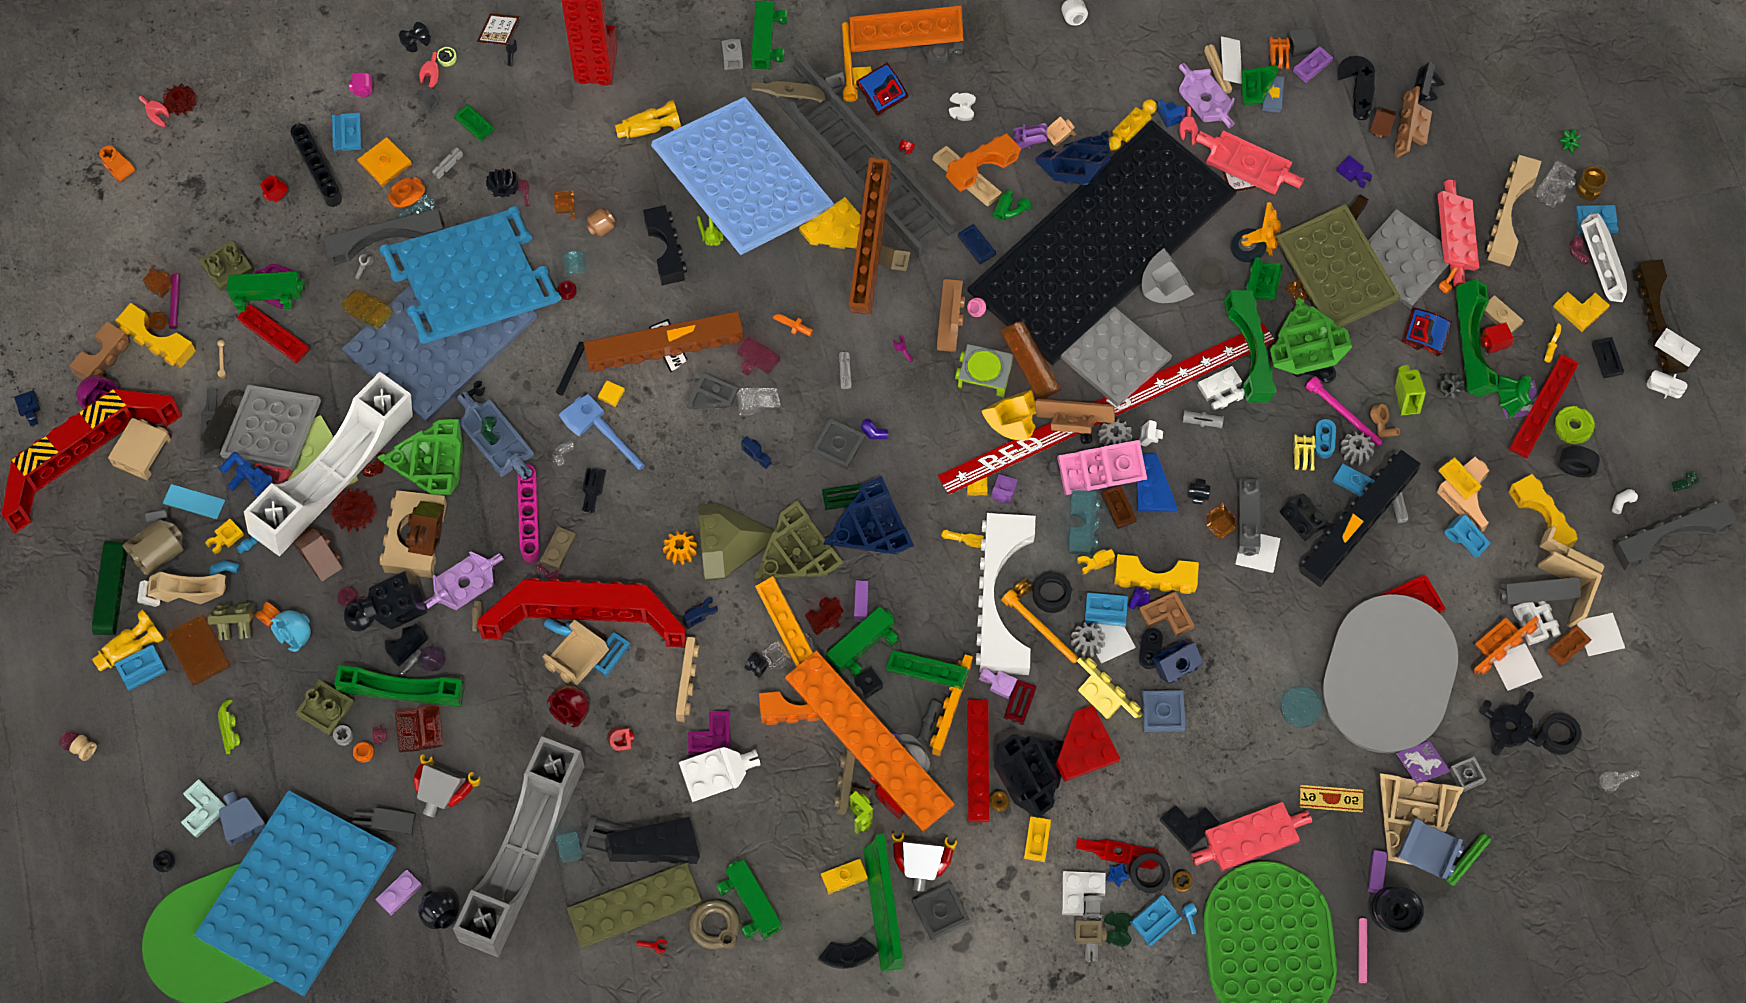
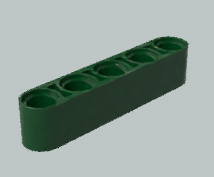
M104 541L92 620L93 635H116L128 555L122 545L127 541Z

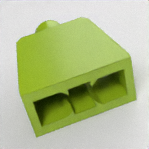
M1403 365L1398 368L1395 384L1400 415L1420 414L1426 394L1420 373L1416 369L1410 370L1408 365Z

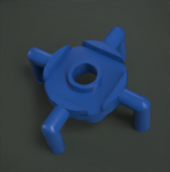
M233 452L219 467V470L225 474L235 462L238 464L235 470L237 475L227 485L232 491L246 478L250 482L248 485L253 489L252 493L258 497L273 483L270 475H266L258 467L256 469L251 468L250 465L252 463L243 459L237 452Z

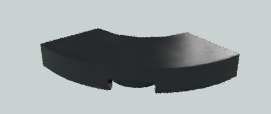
M862 938L847 946L830 942L818 958V961L833 968H854L871 960L878 953V950Z

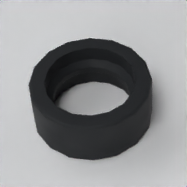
M1569 446L1561 452L1559 467L1563 472L1571 476L1592 477L1597 473L1600 457L1589 448Z
M1044 573L1034 583V603L1044 612L1056 613L1062 611L1070 602L1071 584L1060 573ZM1045 583H1057L1062 586L1064 597L1056 603L1047 602L1041 597V587Z
M1564 713L1549 716L1539 734L1541 732L1547 734L1543 747L1557 755H1564L1573 751L1581 740L1582 734L1576 719ZM1554 723L1564 724L1572 732V740L1566 745L1555 743L1549 737V727Z
M1145 853L1139 855L1133 861L1130 868V877L1132 883L1139 890L1145 893H1155L1161 891L1168 884L1170 868L1168 862L1162 856L1156 853ZM1147 860L1157 862L1163 870L1161 880L1153 886L1143 884L1138 878V868Z

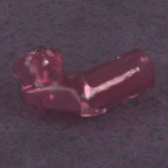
M1575 237L1570 243L1571 255L1583 265H1586L1591 257L1582 252L1583 239Z

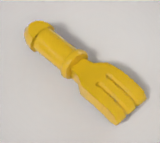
M1557 324L1554 330V337L1548 343L1544 358L1546 363L1552 361L1555 349L1557 348L1556 341L1561 333L1560 324Z
M948 530L941 532V536L944 539L963 541L968 546L981 548V539H984L983 535L971 533L963 534L962 532L957 533Z

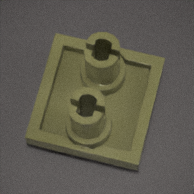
M232 240L198 260L220 291L227 288L229 275L249 274L254 271Z
M248 601L239 602L237 605L219 603L208 615V625L217 624L218 640H223V638L225 640L231 639L229 623H238L239 639L244 637L245 639L251 638L250 621L257 612L256 604H250Z
M318 680L313 688L306 691V699L295 714L297 717L331 736L354 704V701L321 680Z

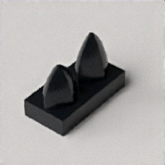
M1428 62L1418 70L1415 87H1420L1418 103L1422 100L1434 101L1438 99L1430 86L1444 85L1441 77L1434 72L1435 64Z
M416 623L412 627L402 628V637L398 640H385L386 653L398 667L428 640L422 628Z

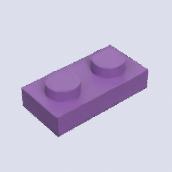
M1319 46L1293 68V73L1307 83L1333 61V57Z

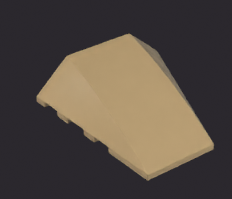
M1380 773L1388 861L1409 864L1396 858L1412 820L1418 819L1423 821L1424 824L1445 833L1464 788L1430 782L1416 784L1412 779Z

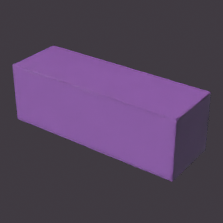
M856 580L854 621H864L867 618L868 581Z
M1374 850L1372 853L1367 892L1377 893L1383 888L1387 852Z

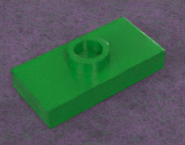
M468 104L454 115V119L480 142L494 131V127Z

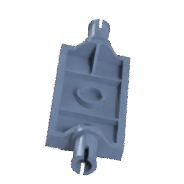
M466 391L462 392L465 396L464 398L459 394L457 400L465 408L464 417L459 419L460 428L500 477H503L513 469L516 470L522 479H527L525 473L530 477L532 470L525 464V461L533 457L534 453L490 399L483 404L474 402Z

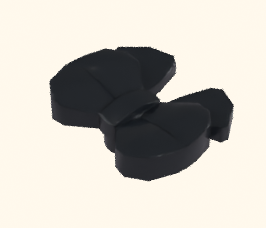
M416 22L413 30L409 32L401 30L399 33L401 44L407 47L406 51L411 53L418 50L415 43L417 39L425 46H428L431 36L428 35L426 26L421 22Z

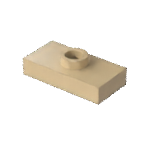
M1495 295L1489 300L1484 311V315L1496 325L1507 322L1511 333L1521 326L1524 321Z

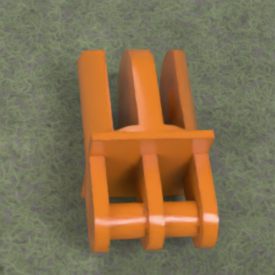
M1269 37L1271 66L1275 65L1276 56L1278 68L1282 69L1284 56L1285 69L1290 68L1289 37H1286V39H1281V37L1273 39Z

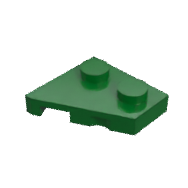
M1278 65L1241 70L1244 106L1264 102L1279 72Z

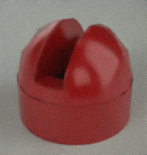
M901 139L899 144L900 152L902 153L903 149H906L905 155L912 153L915 145Z

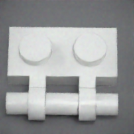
M1233 366L1198 382L1197 385L1207 401L1215 399V402L1211 403L1213 410L1223 409L1229 403L1235 400L1240 401L1245 396L1244 389L1237 388L1242 384V380ZM1228 391L1231 393L1225 397L1221 395Z
M1546 601L1537 602L1538 607H1535L1534 603L1530 602L1522 603L1512 608L1520 628L1535 616L1539 618L1537 630L1531 635L1528 633L1525 635L1528 645L1547 640L1549 638L1547 631H1551L1553 637L1561 635L1558 628L1559 623L1557 620H1554L1551 606ZM1540 614L1544 616L1547 623L1543 624L1539 616Z

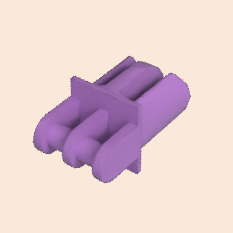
M1045 123L1028 127L1023 124V127L1013 129L1015 134L1013 140L1021 149L1026 147L1031 149V145L1047 142V124Z

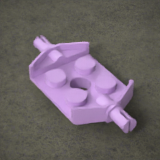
M1185 63L1181 64L1179 69L1185 77L1179 87L1180 95L1203 122L1223 121L1228 128H1231L1235 123L1228 116V113L1234 104V97L1232 100L1210 75V69L1192 71ZM1202 96H1207V97H1209L1211 100L1208 101V102H1206V101H1203V100L1201 99V97H1202Z
M469 552L470 556L437 577L433 575L435 593L424 601L427 609L436 603H442L454 610H458L494 586V566L504 560L501 554L498 553L491 559H486L478 554ZM467 579L470 581L469 586L465 588L460 587V581Z

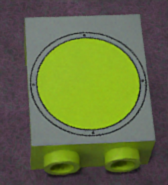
M967 344L966 351L962 350L960 356L962 367L957 368L955 379L958 380V387L962 388L964 381L997 389L996 396L1004 397L1014 354Z

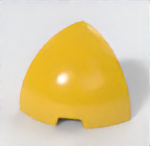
M1032 389L1002 399L983 409L982 414L989 425L1007 438L1028 440L1035 429L1032 415L1036 414V404Z

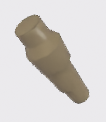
M474 601L472 608L471 624L473 632L478 631L477 622L482 616L481 601Z

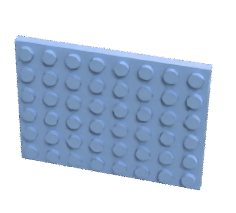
M746 97L652 141L651 146L740 255L798 227L834 206L832 200Z

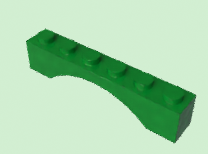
M1473 279L1456 286V300L1458 302L1460 335L1463 344L1462 353L1465 362L1466 389L1468 393L1480 398L1499 391L1497 372L1485 361L1479 340L1481 320L1489 303L1487 285L1478 279Z
M1230 290L1224 299L1227 317L1242 332L1250 351V371L1243 384L1246 402H1269L1276 393V385L1273 383L1272 367L1269 365L1268 350L1264 344L1265 337L1260 326L1261 319L1257 313V301L1252 290Z
M338 665L334 683L337 691L343 694L461 707L464 693V685L461 679L444 677L433 679L399 678L374 673L358 667Z

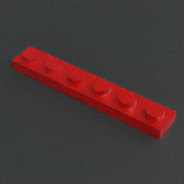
M1561 354L1510 446V451L1526 459L1528 458L1578 367V362Z
M968 700V822H989L988 700Z

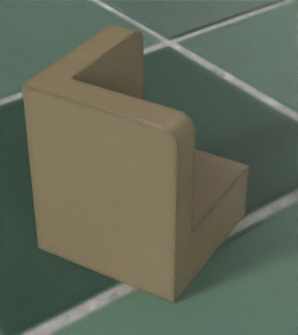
M882 245L879 265L889 269L906 271L910 252L899 247Z

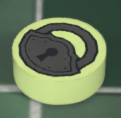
M450 47L441 48L437 53L438 62L442 66H452L457 60L455 50Z

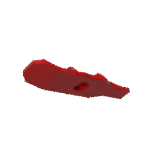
M1078 838L1076 849L1093 852L1101 860L1120 864L1124 863L1129 866L1132 865L1139 855L1145 853H1156L1161 856L1155 848L1141 847L1110 839L1091 841ZM1120 848L1122 849V854L1117 855L1114 850ZM1147 860L1139 868L1153 870L1159 864L1153 860Z

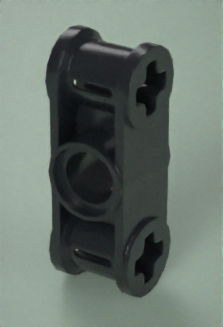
M1370 64L1361 65L1355 79L1353 115L1357 120H1366L1373 106L1375 69Z

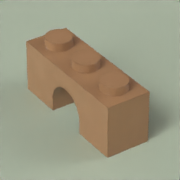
M106 322L95 335L98 344L102 346V350L96 355H88L81 351L69 365L73 374L82 380L92 375L103 376L107 368L115 363L117 356L128 347L130 341L125 332Z

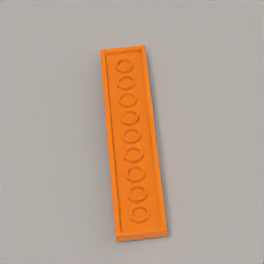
M817 650L785 676L786 681L922 833L954 807L953 801Z

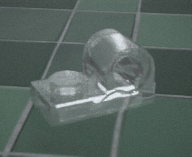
M741 388L735 396L741 416H751L756 414L759 409H778L781 406L777 388Z

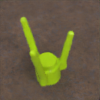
M697 216L702 234V242H705L708 246L719 245L720 241L724 240L723 233L717 227H714L710 217L709 227L705 231L701 217Z

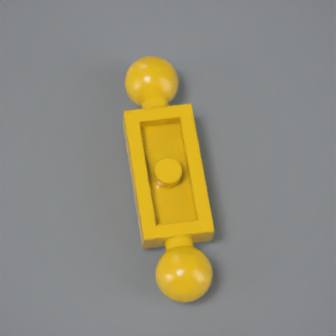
M1145 100L1142 104V110L1135 107L1112 131L1113 136L1109 137L1110 151L1119 150L1122 145L1121 141L1128 143L1152 119L1150 114L1157 110V104L1154 100Z

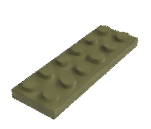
M684 863L568 907L567 911L580 947L583 949L699 905L702 901L688 864Z

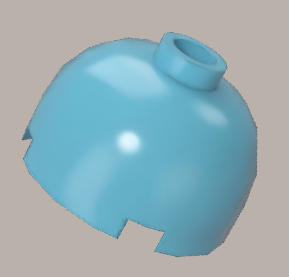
M286 610L270 620V622H273L270 627L275 637L281 644L286 641L291 646L287 648L290 651L296 652L308 642L311 628L309 625L310 621L305 614Z

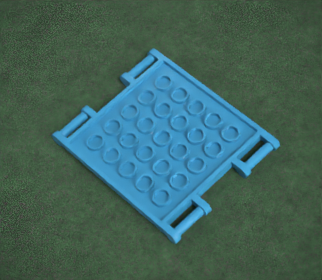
M513 206L507 211L396 244H385L379 248L381 255L385 257L389 266L392 280L399 282L408 279L420 305H413L406 309L408 316L412 318L418 331L420 343L432 342L555 304L561 300L559 292H556L549 278L547 267L541 266L537 270L532 271L520 245L530 242L532 235L527 231L517 206ZM513 218L520 236H515L508 221L509 219ZM392 254H397L403 271L398 270ZM536 279H542L549 296L544 297ZM424 314L431 332H426L419 315Z

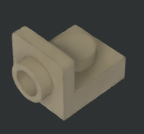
M1076 921V944H1098V946H1103V940H1107V927H1103L1102 921Z

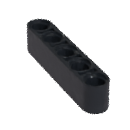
M302 123L293 125L290 132L294 144L325 203L330 207L338 206L342 202L339 187L308 128Z

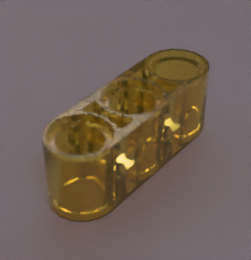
M353 290L341 303V307L349 315L377 329H380L393 315L392 311L385 304L357 290Z

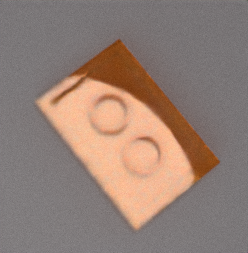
M203 615L166 633L192 686L230 668Z

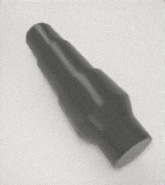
M419 649L412 653L399 674L404 676L420 662L424 653Z

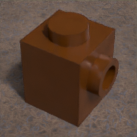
M1378 106L1370 132H1373V135L1379 138L1389 137L1397 112Z

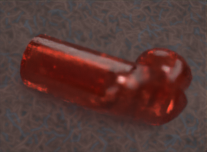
M378 452L375 462L368 464L362 469V474L365 477H373L383 472L385 464L377 459L383 453Z

